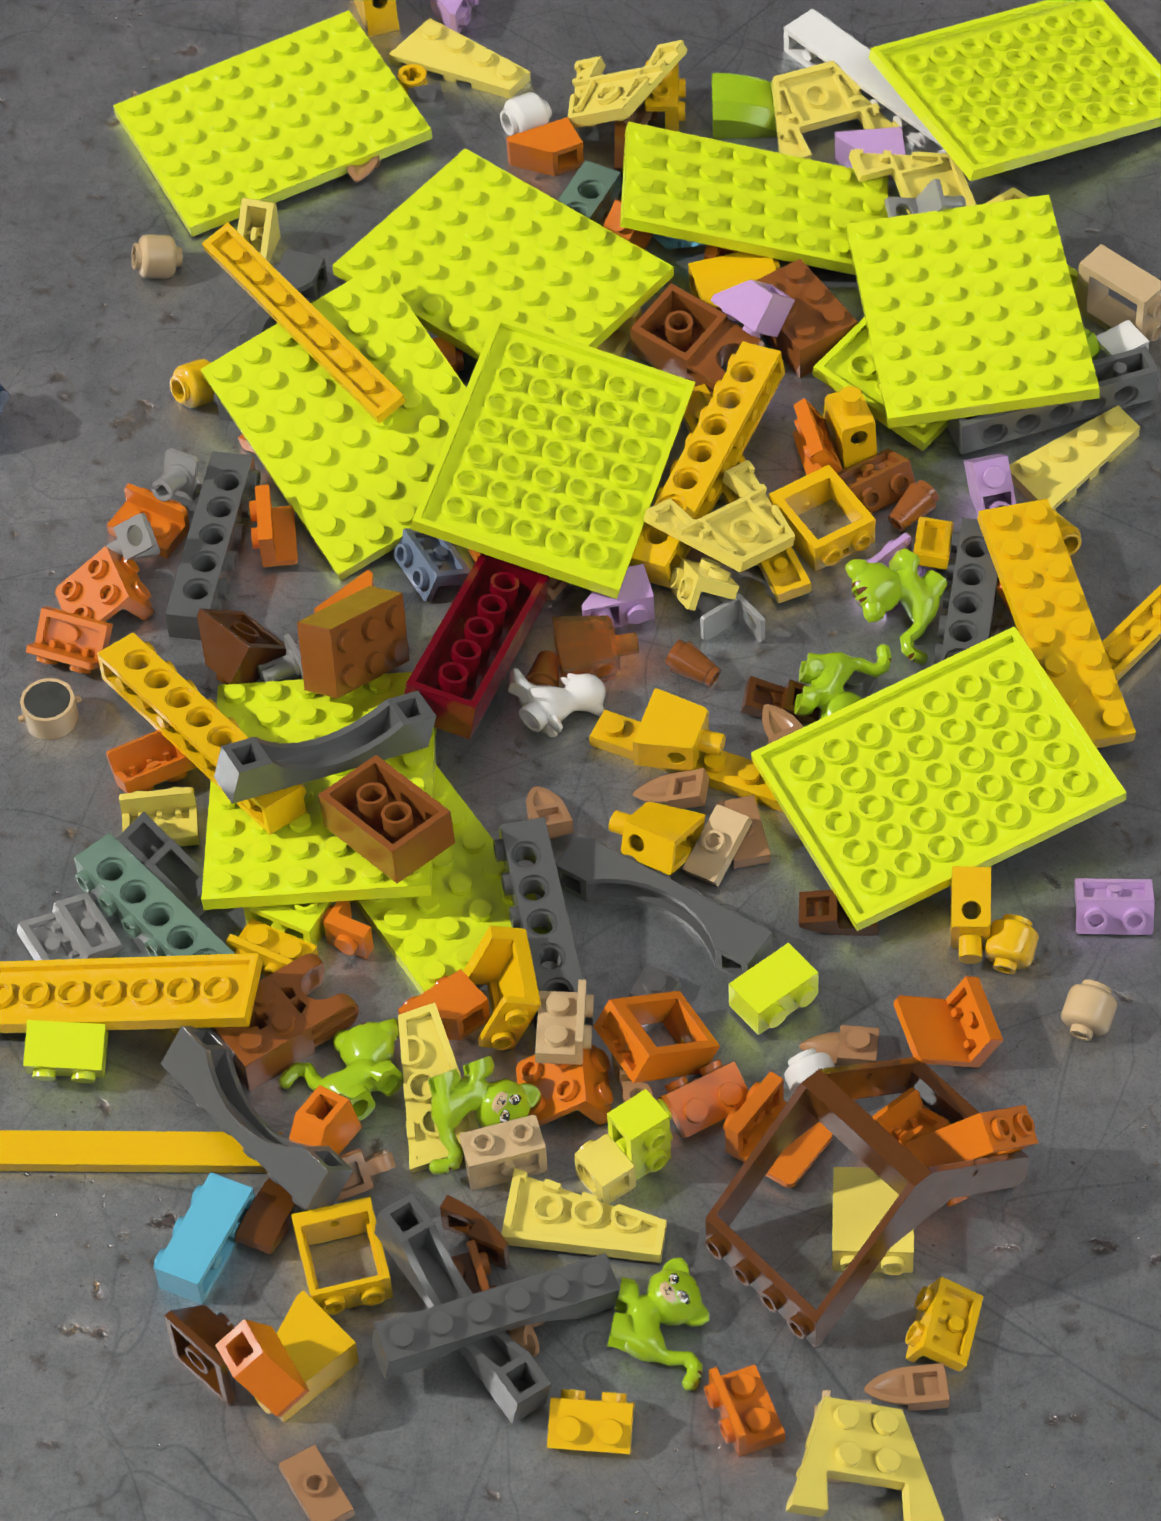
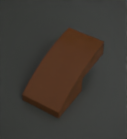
M750 676L746 683L741 713L762 718L764 705L770 704L784 709L801 724L814 723L819 720L820 708L818 707L808 716L795 715L796 697L798 694H802L803 687L808 685L790 679L787 685L783 687Z
M833 890L799 892L800 928L835 935H879V921L857 931Z
M268 1178L247 1210L235 1234V1242L271 1255L287 1235L289 1220L292 1217L291 1214H295L299 1206L292 1201V1196L281 1185Z
M447 1195L440 1206L442 1228L466 1237L469 1241L474 1239L478 1253L486 1251L490 1264L507 1270L510 1264L508 1243L502 1234L475 1209Z

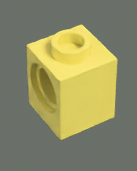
M608 1134L603 1135L597 1140L586 1142L574 1154L577 1177L593 1195L598 1196V1201L610 1204L636 1187L634 1164Z

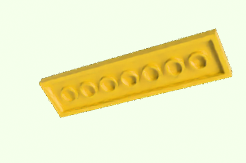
M1048 498L979 511L977 520L1017 630L1096 748L1134 741L1136 730Z
M259 953L0 961V1033H26L27 1020L105 1024L106 1030L181 1028V1026H192L194 1028L249 1027L263 961Z

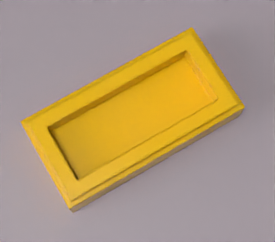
M927 517L918 518L913 553L920 557V566L947 570L954 522Z

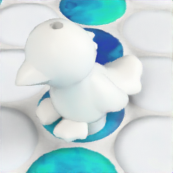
M511 669L508 692L519 697L520 704L523 706L519 710L520 719L532 731L539 732L542 730L550 738L556 737L557 733L560 734L563 728L561 721L571 712L585 711L600 717L604 711L605 685L595 675L568 673L567 678H560L565 687L559 688L551 685H535L529 682L519 669Z

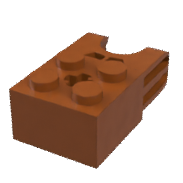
M672 283L631 327L632 354L661 371L694 381V387L706 384L712 397L716 382L722 380L726 373L721 367L728 364L732 354L737 353L742 341L765 347L764 342L760 338L748 334L740 326L727 320L725 313Z
M305 954L259 981L249 1027L210 1028L232 1050L237 1075L249 1091L281 1074L295 1062H301L313 1055L316 1047L333 1038L336 1032L346 1030L356 1022L359 1007L350 996L339 993L327 999L316 1000L308 997L312 991L323 983L325 974L324 963L315 954Z

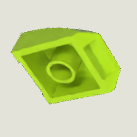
M712 73L713 139L777 137L772 82L747 75Z

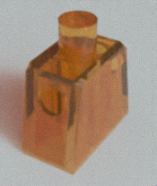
M608 615L552 617L553 638L556 654L559 658L558 663L561 677L567 678L568 673L577 675L592 674L597 676L602 682L610 681L621 675V656L639 654L637 633L615 635L612 618Z

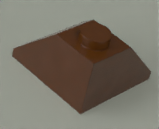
M199 609L197 619L205 665L217 674L216 679L221 683H254L260 679L257 670L258 665L286 655L285 643L245 612Z
M206 1305L170 1310L164 1315L174 1357L229 1406L235 1399V1378L232 1376L215 1345L235 1328L233 1323L226 1315L221 1312L216 1315Z

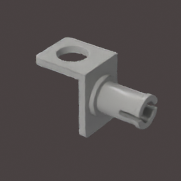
M933 179L916 198L887 197L885 205L889 218L898 216L896 213L897 206L905 207L910 214L964 207L966 206V200L962 195H943L940 180Z
M172 448L165 451L164 475L152 484L154 486L152 488L153 495L160 501H168L174 494L194 501L200 494L205 477L198 474V458Z
M144 513L137 514L114 526L117 539L103 546V548L107 546L121 556H124L125 561L160 554L151 524L147 521Z
M705 592L700 594L696 607L704 614L700 618L701 638L705 642L737 622L742 624L759 642L765 640L764 617L740 593L736 595L735 600L728 599L725 602H722L713 594ZM748 614L753 618L756 627L751 623Z
M290 634L284 635L285 656L257 666L262 682L281 681L293 675L296 678L303 679L301 654Z

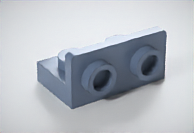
M410 528L403 530V536L396 546L393 556L424 601L433 600L438 586L461 585L464 583L471 570L452 543L411 530Z

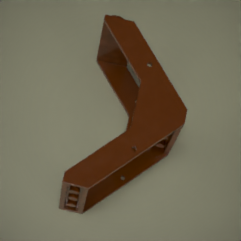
M915 1057L821 1068L806 1078L798 1086L705 1218V1244L709 1252L716 1259L725 1260L732 1267L736 1278L744 1286H752L760 1294L763 1304L771 1312L776 1313L778 1311L787 1320L791 1331L799 1339L803 1340L806 1338L815 1348L824 1341L894 1244L952 1198L1016 1187L1027 1178L1029 1156L1022 1150L1011 1154L926 1167L854 1101L856 1099L904 1093L913 1087L919 1091L923 1104L931 1111L949 1120L950 1125L980 1113L925 1063H921ZM820 1122L899 1196L819 1307L815 1309L729 1226L782 1151Z

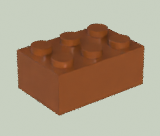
M801 259L755 280L772 284L795 300L778 336L774 337L765 334L762 336L774 350L781 351L782 359L799 378L812 373L814 366L858 324V321Z
M368 586L297 622L305 691L339 698L410 661L403 593Z
M377 755L318 794L324 827L397 884L455 844L451 812Z

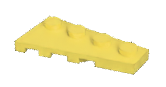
M431 18L388 54L389 64L399 67L402 63L421 65L425 68L426 74L429 71L444 75V80L453 83L457 81L472 83V88L508 99H511L531 81L529 70Z
M1118 405L1011 463L1009 466L1013 485L1029 501L1048 498L1051 508L1056 511V508L1063 501L1068 502L1076 495L1077 489L1086 480L1091 481L1099 473V468L1107 461L1111 462L1139 436L1140 426Z
M435 1002L398 1015L411 1174L428 1169L432 1160L447 1158L449 1151L440 1141L437 1126L431 1117L432 1096L428 1079L453 1069L457 1070L461 1078ZM474 1111L467 1113L454 1129L459 1143L461 1133L479 1129Z
M514 1168L502 1228V1236L508 1245L595 1256L606 1253L607 1257L661 1263L667 1231V1220L621 1204L612 1206L598 1201V1196L586 1192L580 1195L561 1188L560 1183L545 1179L543 1182L528 1177L525 1171Z

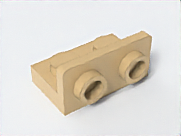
M579 979L578 992L539 991L541 1006L538 1010L535 1063L583 1065V1050L591 1049L592 1025H585V1018H593L594 994H586L587 980Z
M535 1115L463 1132L459 1136L465 1156L467 1179L471 1191L512 1181L514 1168L527 1172L528 1176L548 1172L546 1146Z

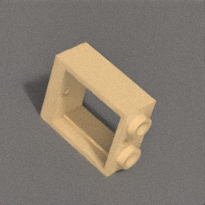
M1099 245L1079 263L1076 300L1080 314L1106 330L1129 320L1149 342L1156 341L1161 335V280L1104 245ZM1109 288L1137 305V312L1109 296Z

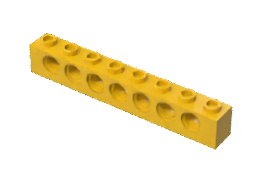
M742 341L737 353L732 354L729 358L724 377L716 382L711 401L708 406L702 408L699 415V423L694 432L688 434L679 460L676 459L673 462L670 476L665 486H661L658 489L654 506L671 498L695 520L712 512L725 486V483L722 482L725 471L737 465L785 375L781 351ZM645 522L629 567L644 564L650 583L671 588L670 578L674 568L679 567L681 558H686L692 547Z
M131 633L97 652L102 679L154 728L161 731L168 741L222 790L214 778L221 746L249 738L240 730L237 722L231 717L227 718L224 716L211 698L206 699L201 695L190 679L185 680L178 674L175 666L169 660L164 661L149 642L144 643L136 634ZM302 783L240 801L236 804L268 834H272L307 813L304 800L306 789Z

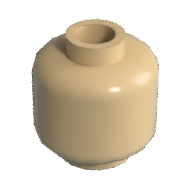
M146 234L139 239L138 243H134L132 246V267L134 270H138L139 275L145 279H170L174 275L176 267L181 268L182 248L176 247L175 240L169 235Z
M1083 980L1082 984H1076L1070 988L1061 1012V1019L1070 1028L1069 1033L1073 1037L1091 1041L1093 1036L1107 1034L1118 1004L1115 997L1111 994L1112 990L1110 987L1098 981Z

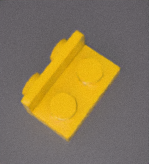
M253 918L250 919L238 937L230 934L226 939L227 946L235 954L259 953L263 961L261 974L265 975V977L305 954L312 953L318 956L316 945L274 929Z
M942 1276L928 1287H922L914 1303V1308L917 1309L916 1318L908 1329L905 1343L908 1344L905 1359L915 1362L924 1355L938 1363H944L945 1366L957 1372L967 1366L984 1296Z

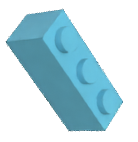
M210 1172L204 1184H199L195 1188L189 1210L185 1216H180L177 1219L173 1228L172 1239L166 1249H160L155 1258L153 1269L156 1273L160 1289L201 1305L204 1303L238 1243L235 1242V1234L255 1198L252 1187Z

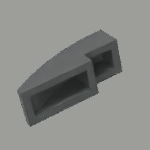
M143 812L116 839L199 918L206 911L203 910L201 901L203 870Z

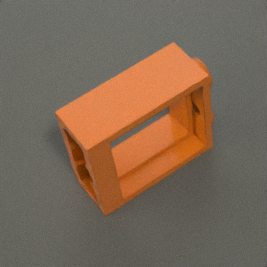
M680 991L609 999L593 1026L633 1083L701 1074L699 1068L710 1064L720 1048L719 1043ZM663 1023L677 1044L656 1047L641 1025Z
M1026 1105L978 1113L906 1142V1146L926 1167L1011 1154L1037 1144L1038 1140L1035 1134L1034 1121L1029 1115Z

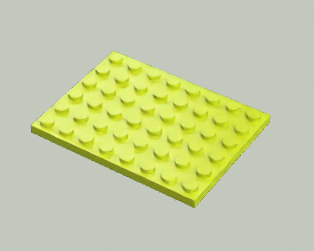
M1045 0L870 49L869 59L970 181L1161 126V64L1104 0Z
M350 11L113 105L116 117L192 237L238 219L242 198L277 203L347 174V166L362 165L378 155L381 160L433 138L430 126Z
M466 148L332 265L333 274L348 282L379 263L426 330L477 360L496 315L597 348L674 276V266Z
M1049 195L846 224L847 237L888 428L1099 398V384Z
M379 263L311 304L404 395L406 402L380 424L278 323L200 369L204 378L340 581L395 549L403 536V530L411 528L413 517L466 390V386Z
M496 315L417 507L410 529L617 599L645 523L646 510L651 507L691 398L695 382Z
M1015 626L751 752L754 765L857 931L951 886L952 866L990 867L1126 801L1125 789Z
M412 672L382 674V676L339 698L305 691L303 679L218 685L217 706L224 716L233 718L239 725L240 730L249 738L257 737L264 741L275 743H298L336 732L362 718L386 699L404 695L406 682ZM433 727L427 748L384 760L434 798L435 727ZM354 769L303 783L306 789L304 800L307 813L272 834H268L236 803L232 804L226 794L213 781H210L201 897L203 910L431 896L433 859L397 884L324 827L318 794Z

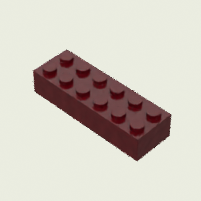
M482 553L479 555L405 685L404 694L419 691L437 716L434 724L435 728L469 740L471 739L546 602L550 576Z

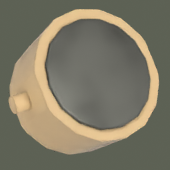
M56 678L40 679L28 685L22 692L20 706L23 715L17 718L19 723L25 722L31 735L44 740L59 739L69 734L76 727L79 719L76 703L82 700L80 695H74L68 683Z

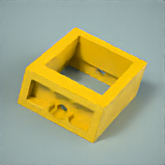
M830 465L769 493L771 504L778 506L795 534L794 548L814 572L826 566L835 565L841 559L857 551H863L875 543L876 519ZM833 499L852 523L817 539L798 515Z
M370 1196L291 1214L309 1296L328 1315H336L345 1309L361 1305H378L384 1300L393 1298L391 1278L383 1246L374 1233L376 1218ZM367 1233L377 1275L319 1289L309 1246Z

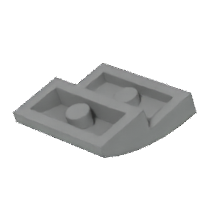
M88 892L56 901L51 913L20 921L17 926L16 933L34 960L110 958L122 949V943Z

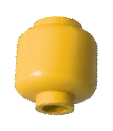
M197 359L182 364L175 369L170 380V389L177 402L182 403L188 408H196L214 402V391L200 370L210 364V361L207 359Z
M1005 914L1001 919L992 922L990 936L987 938L984 946V954L989 961L994 963L993 968L996 971L1004 974H1015L1016 970L1026 969L1031 965L1039 935L1036 929L1032 927L1033 923L1029 919L1019 915Z

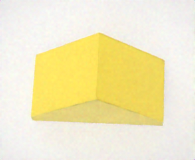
M242 198L237 231L269 263L281 237L276 203Z

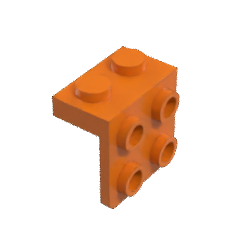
M107 546L102 548L59 584L55 590V595L63 611L103 622L108 621L122 608L144 621L155 613L149 600L151 593L140 581L137 574L139 568L133 559L125 561L124 556H121Z
M965 976L946 999L899 995L893 1002L912 1055L921 1063L979 1068L1004 1041L979 977Z
M591 1044V1049H584L583 1065L535 1063V1055L523 1059L517 1064V1083L532 1084L541 1092V1099L534 1107L530 1108L529 1116L535 1115L537 1117L539 1126L576 1110H579L599 1126L608 1122L607 1113L612 1110L613 1094L609 1087L608 1078L610 1062L602 1049L597 1048L593 1044Z
M770 1071L762 1082H755L747 1094L746 1102L739 1110H732L724 1122L725 1150L743 1163H745L787 1103L784 1100V1079ZM818 1122L782 1151L765 1176L785 1188H793L832 1141L833 1134L823 1124Z

